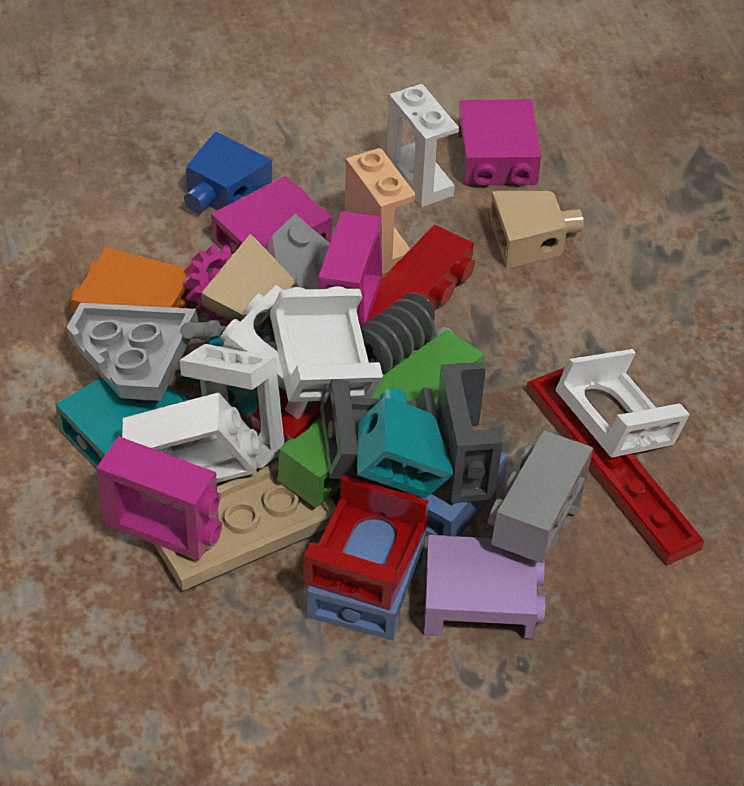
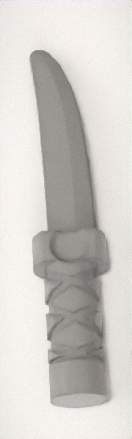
M217 320L185 322L181 326V334L187 339L199 338L201 340H209L211 337L222 335L227 326H221Z

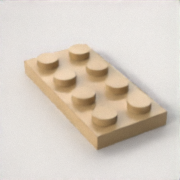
M278 461L257 470V473L242 476L217 486V492L221 494L218 514L219 520L222 521V531L216 544L212 547L208 545L199 561L162 546L154 545L179 587L184 591L325 530L336 509L335 503L329 497L315 508L277 480ZM175 504L171 505L172 507L185 511V508Z

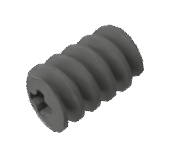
M408 293L402 299L395 301L390 307L382 310L380 314L372 317L369 322L360 326L368 362H380L382 374L388 372L392 366L398 365L403 358L409 357L413 351L420 349L424 343L430 342L435 336V313L428 298L419 293Z

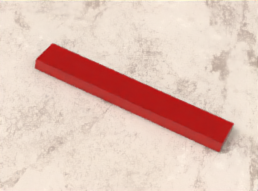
M563 368L527 382L526 392L562 437L593 447L589 465L590 472L665 566L702 550L704 539L633 453L611 458L556 392L555 389L562 377Z

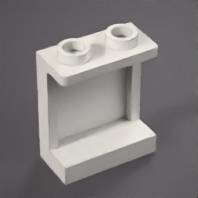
M340 286L328 289L292 287L279 292L270 311V318L288 402L322 401L331 380L348 381L351 397L371 398L383 379L380 362H368L357 316V307L362 300L360 289H345Z

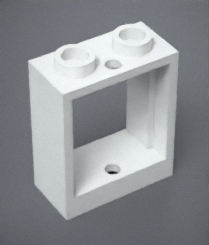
M219 392L123 418V438L215 471L217 483L257 473L256 455L260 454L261 451L259 437L256 431L250 429L241 419L238 410L235 407H231ZM213 435L219 438L175 451L170 448L171 446Z

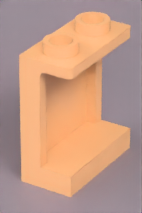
M377 148L346 158L345 212L382 216V274L389 272L410 250L407 243L394 227L395 209L414 202L415 193L381 148Z

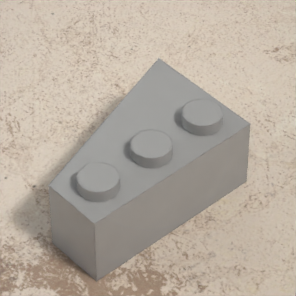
M543 430L535 446L528 444L522 456L521 471H513L505 488V499L497 498L492 507L488 521L489 524L494 526L491 545L543 563L558 542L559 535L557 533L559 530L566 531L570 524V519L566 518L568 513L577 515L580 511L593 447Z

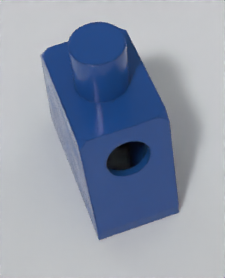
M215 132L187 164L186 181L188 193L184 196L186 206L194 213H200L207 206L220 210L272 183V159Z

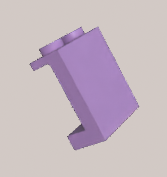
M428 535L424 635L442 636L443 620L522 624L524 625V639H533L536 623H544L545 596L537 595V586H543L545 563H540L491 545L492 538Z

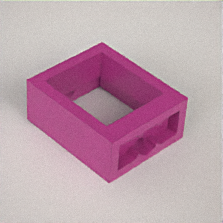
M341 211L318 276L319 289H328L336 286L344 287L345 289H360L362 300L357 307V316L361 326L369 320L382 279V216Z
M119 436L96 468L104 525L199 561L208 545L212 547L216 544L222 531V521L219 520L218 514L221 494L217 492L216 472ZM140 491L185 508V511L140 495Z

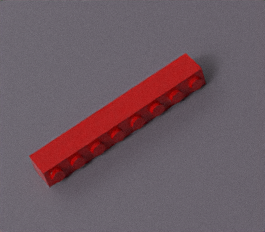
M434 224L381 279L368 322L372 317L380 314L382 310L390 307L395 301L402 299L404 295L411 292L419 293L428 298L434 311L440 304H446L457 285L461 281H467L474 270L475 261L472 260L474 243ZM279 392L284 444L291 438L296 439L307 431L318 418H321L320 404L322 401H314L304 414L297 419L285 410L288 404L287 392ZM260 408L251 415L252 429L256 431L258 436L261 432Z

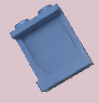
M374 519L364 521L354 529L343 553L385 565L396 541V532L390 524L384 521ZM426 531L391 611L309 586L307 590V618L394 641L399 628L400 610L416 565L421 563L424 556Z

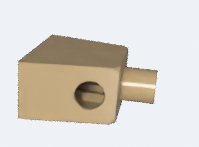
M492 191L490 222L506 268H513L560 256L564 252L566 233L583 231L584 222L581 210L561 211L556 196L551 191Z
M250 234L204 289L201 305L230 321L237 319L241 322L247 316L244 313L247 306L257 294L260 293L265 297L275 285L283 290L295 287L296 282L259 241ZM270 312L254 327L255 332L263 331L271 319Z

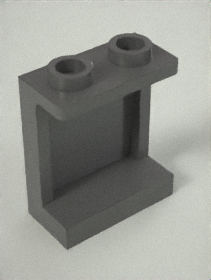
M483 362L441 365L437 400L441 413L439 430L443 441L446 443L447 454L453 470V475L447 480L451 503L495 499L503 444L500 429L472 430V426H477L480 420L486 372Z
M331 380L320 404L329 478L342 479L343 475L358 480H370L359 476L357 473L358 423L380 399L351 397L348 381ZM422 388L417 399L407 401V404L431 413L439 427L441 418L440 407L434 404L432 389Z

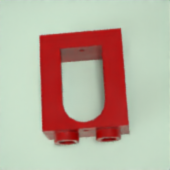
M343 475L341 479V498L319 544L310 542L304 555V584L391 611L426 531L429 501L418 498L410 493L398 492L375 485L367 480H358ZM373 519L381 520L390 524L395 530L396 541L385 565L343 553L354 529L360 523Z

